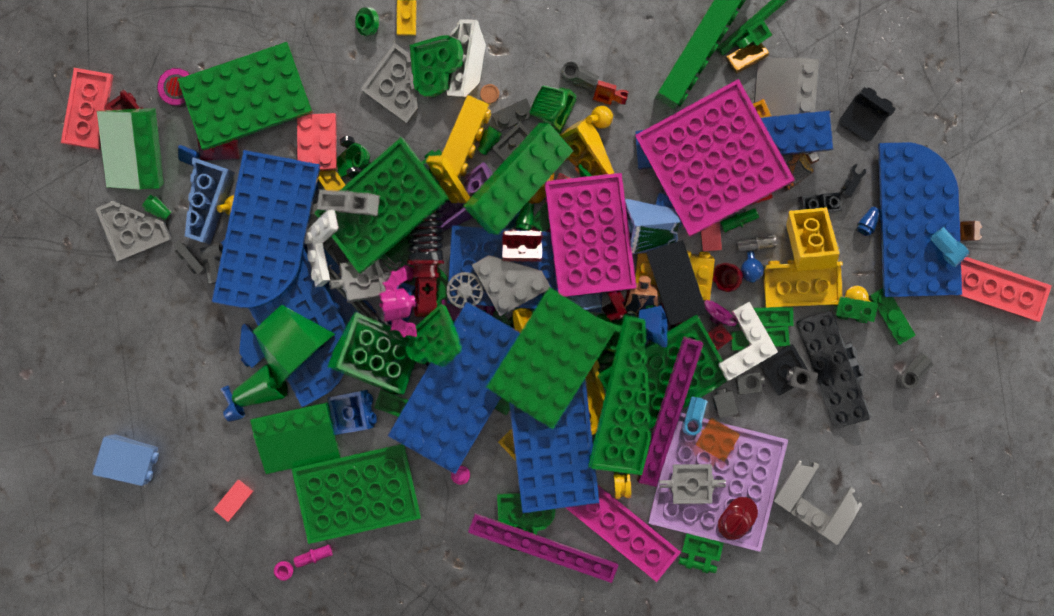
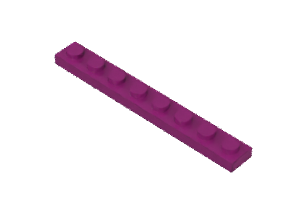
M683 337L651 435L643 473L638 475L637 478L638 483L657 487L703 347L701 341Z
M474 513L468 529L470 534L612 583L619 566L618 563L476 513Z

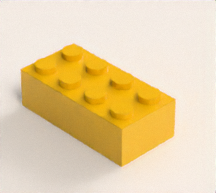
M469 95L466 97L441 155L446 157L459 180L461 176L465 177L469 168L467 162L469 158L473 159L476 152L475 143L476 141L480 142L484 133V128L482 127L484 123L488 124L492 115L488 103Z

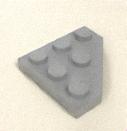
M394 43L361 87V91L406 124H408L418 110L416 89L413 84L411 56Z
M114 201L95 208L117 262L172 240L165 222Z
M487 256L472 264L500 316L545 292L550 287L542 271L527 266L502 261V259Z

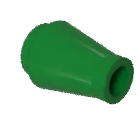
M489 126L488 129L484 130L477 150L487 155L492 147L501 140L502 133Z
M151 194L142 204V207L145 208L144 211L162 218L164 221L172 213L157 196L154 197Z
M526 203L522 207L515 221L516 230L528 231L533 228V204Z

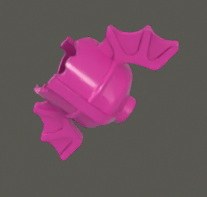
M402 267L398 271H391L390 278L382 283L386 291L379 293L382 301L379 305L383 312H385L384 322L392 321L391 330L399 331L403 337L407 335L416 337L415 324L401 319L408 317L412 307H416L414 295L410 296L403 288L397 289L399 284L407 280L405 268Z

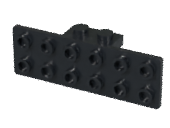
M828 310L798 320L797 326L814 372L818 373L817 380L835 428L838 429L871 419L859 385V381L864 379V369L858 362L856 348L852 346L851 342L844 344L833 311Z

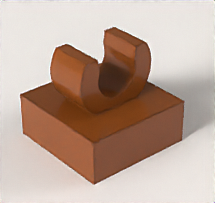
M980 221L960 222V241H980L982 235H980V228H982Z

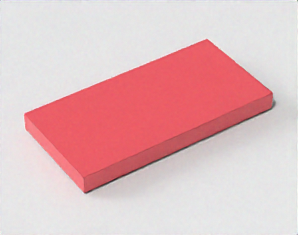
M74 68L61 138L62 144L97 150L101 149L97 111L105 110V105L109 103L113 80L112 74Z

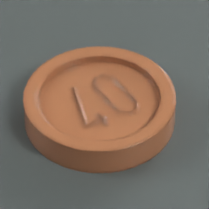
M493 84L483 86L480 91L482 100L489 104L496 102L499 98L498 88Z

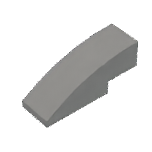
M320 190L317 209L377 215L379 196L366 193Z

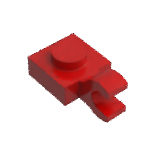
M598 80L593 100L611 105L612 101L625 105L629 92L626 90H616V85Z

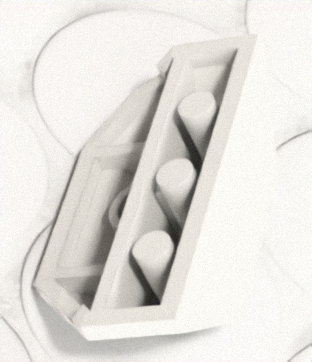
M459 20L458 25L449 35L461 41L463 65L460 69H456L449 74V87L446 91L448 96L466 97L480 83L486 44L477 20Z

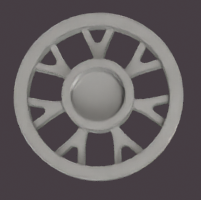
M468 272L458 273L450 279L447 285V296L450 302L458 308H463L464 303L467 301L466 298L471 296L474 301L472 305L475 306L483 296V286L479 278L474 274ZM462 275L468 276V283H462ZM454 279L460 283L458 288L451 284ZM475 279L478 284L472 288L470 282ZM457 290L458 295L451 297L450 291ZM473 290L480 291L479 297L472 295ZM459 296L464 298L462 305L456 303Z

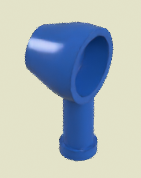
M229 385L221 388L220 391L229 404L223 411L225 419L231 422L244 418L245 411L243 407L234 404Z

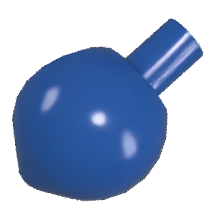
M748 251L747 260L742 264L741 272L743 278L752 283L761 279L764 274V267L760 261L755 259V252Z

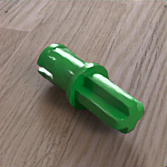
M753 208L739 215L736 213V216L720 223L724 233L739 226L742 228L744 224L758 219L759 214Z

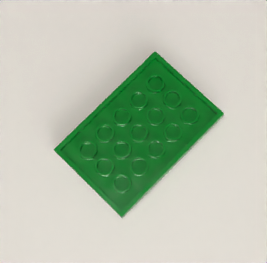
M287 42L178 79L203 151L313 113Z
M400 137L340 190L378 195L377 215L335 212L338 230L331 236L358 273H363L449 198L406 141ZM318 209L314 213L319 219L326 210Z
M549 287L486 388L553 429L616 329Z
M697 315L667 332V347H662L653 341L645 345V355H647L646 372L648 373L649 429L655 426L683 337L703 343L683 408L689 405L691 396L701 398L728 382L718 366L723 360ZM612 366L597 375L605 390H607Z
M403 444L292 468L308 544L421 519L406 446Z

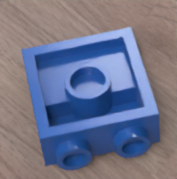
M368 389L327 397L335 435L375 427L377 417L371 409L373 397L368 393Z

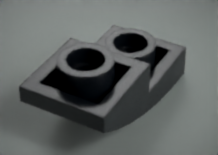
M840 192L799 197L800 210L827 207L828 213L842 211Z

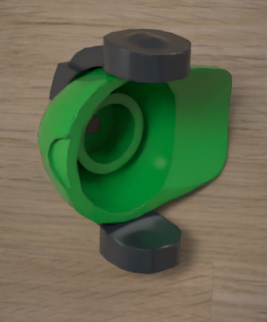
M344 136L340 139V145L347 149L337 157L339 176L344 177L347 175L349 178H355L371 164L370 153L363 145L356 143L355 139L351 136Z

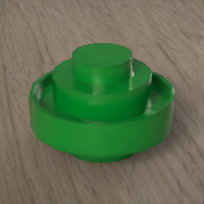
M360 8L356 14L355 25L361 35L372 36L378 30L379 17L373 8Z

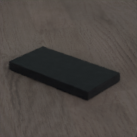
M681 240L647 251L646 254L670 326L686 321L695 315L707 314L684 241Z

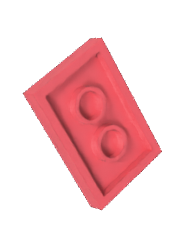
M335 113L308 114L297 118V160L320 164V171H337V119Z

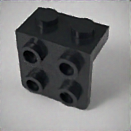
M863 87L858 91L840 117L839 123L866 142H870L896 108L892 106L893 103L890 100L877 96V92L872 88Z

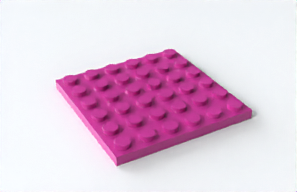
M739 79L635 135L690 237L795 181Z

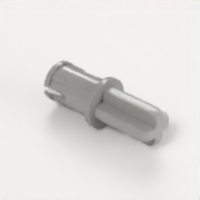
M775 235L760 238L755 236L752 239L739 240L737 247L739 251H759L765 248H776L777 244H774L776 243Z

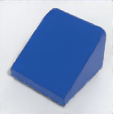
M183 145L178 146L179 161L193 166L192 158H200L199 152Z

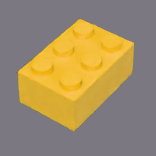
M827 207L789 211L786 227L797 271L836 268L840 253Z

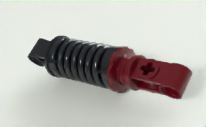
M423 164L436 181V177L428 164ZM441 205V206H440L438 209H436L435 211H440V210H442V209H443V206ZM433 212L408 233V236L411 237L408 240V243L411 245L408 251L411 254L408 256L407 264L414 266L412 277L415 278V317H427L437 308L436 278H439L437 268L438 265L444 264L443 250L438 249L443 247V243L437 242L443 240L442 235H437L443 233V229L437 227L443 225L442 220H437L443 218L442 213ZM422 287H429V291H422Z

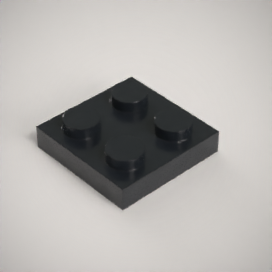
M793 344L759 363L777 396L794 388L787 385L788 380H786L787 372L789 369L792 370V366L808 370ZM802 373L796 377L799 384L805 381V376Z

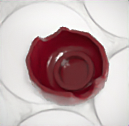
M721 263L714 268L712 281L715 282L719 290L733 292L741 286L743 275L738 266L731 263Z

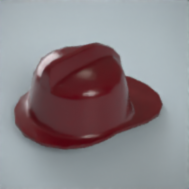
M739 497L729 504L718 520V529L723 537L736 540L748 532L758 517V509L755 502L748 497Z

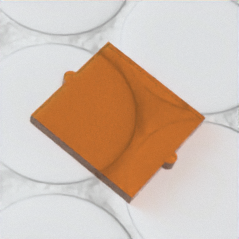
M710 418L705 428L701 430L702 433L695 445L725 462L731 450H734L733 446L740 434Z

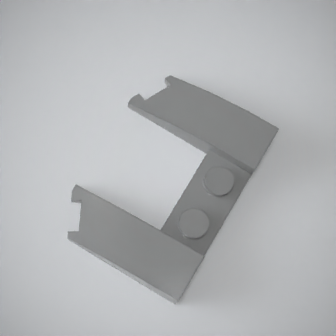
M798 460L775 493L773 501L838 545L856 517L862 503L856 502L852 495L855 490L849 487L831 515H826L801 497L818 469L819 464L813 462L812 467L801 465L802 461Z

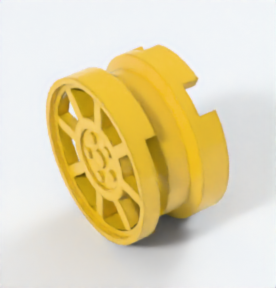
M613 472L615 499H621V497L631 498L630 474Z

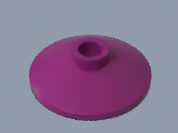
M704 301L706 311L710 314L709 319L717 325L719 323L729 326L736 325L737 321L729 311L713 301Z

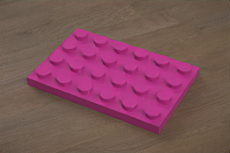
M622 173L546 181L544 185L558 293L564 297L636 289Z

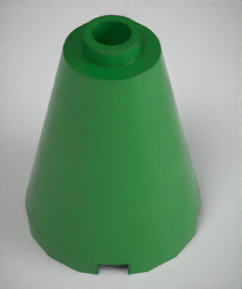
M266 364L233 390L232 400L235 405L240 407L281 400L288 395L287 383L284 381L278 387L269 365Z

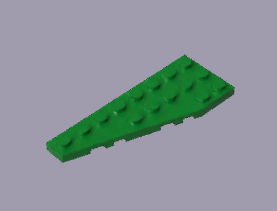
M624 316L588 467L591 469L642 475L651 441V431H649L648 373L646 372L647 355H645L646 325L645 320L642 318Z

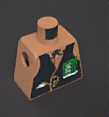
M640 277L639 283H636V289L627 290L624 298L625 302H623L627 312L623 314L622 318L625 315L639 318V310L658 306L657 286L650 284L651 279L649 277Z

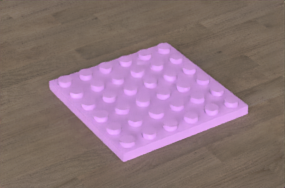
M681 412L659 480H671L673 475L672 464H712L714 480L725 479L726 483L718 484H726V488H714L712 503L673 504L671 488H659L660 483L658 481L648 523L760 552L788 439L705 418L702 420L701 431L696 435L688 436L682 431V423L685 420L686 413ZM690 421L687 428L689 431L694 432L696 425ZM748 497L757 505L758 517L740 539L730 540L723 537L718 529L720 516L734 499Z

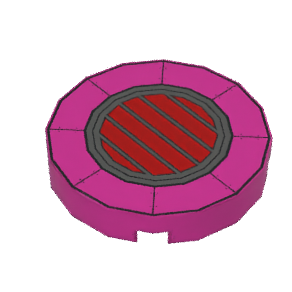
M181 68L166 70L157 82V91L160 98L171 106L181 107L185 105L186 102L178 79L191 74Z

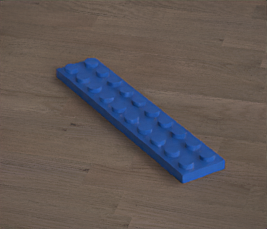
M830 110L761 118L781 155L833 150ZM638 130L635 133L638 134L644 130ZM636 138L638 169H652Z

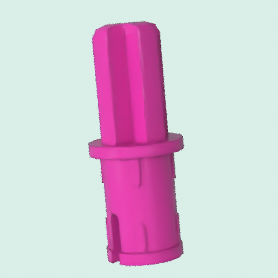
M327 544L315 550L310 549V552L294 557V564L297 568L313 562L316 564L318 560L333 556L331 547Z

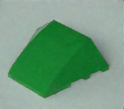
M282 304L253 330L278 387L335 335V333Z

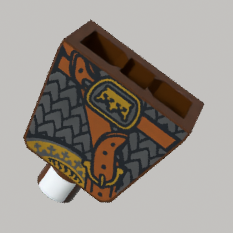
M816 152L806 155L805 153L781 155L795 179L794 182L783 187L785 192L792 189L814 172L811 164L819 161Z

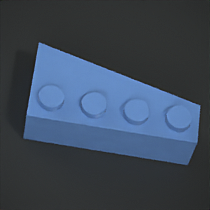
M192 158L193 172L190 178L191 192L188 198L190 202L189 211H187L185 237L210 245L221 215L217 211V206L224 204L235 172Z

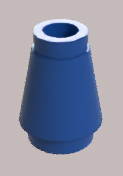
M871 207L857 223V231L865 236H870L871 233H874L880 217V210L876 207Z

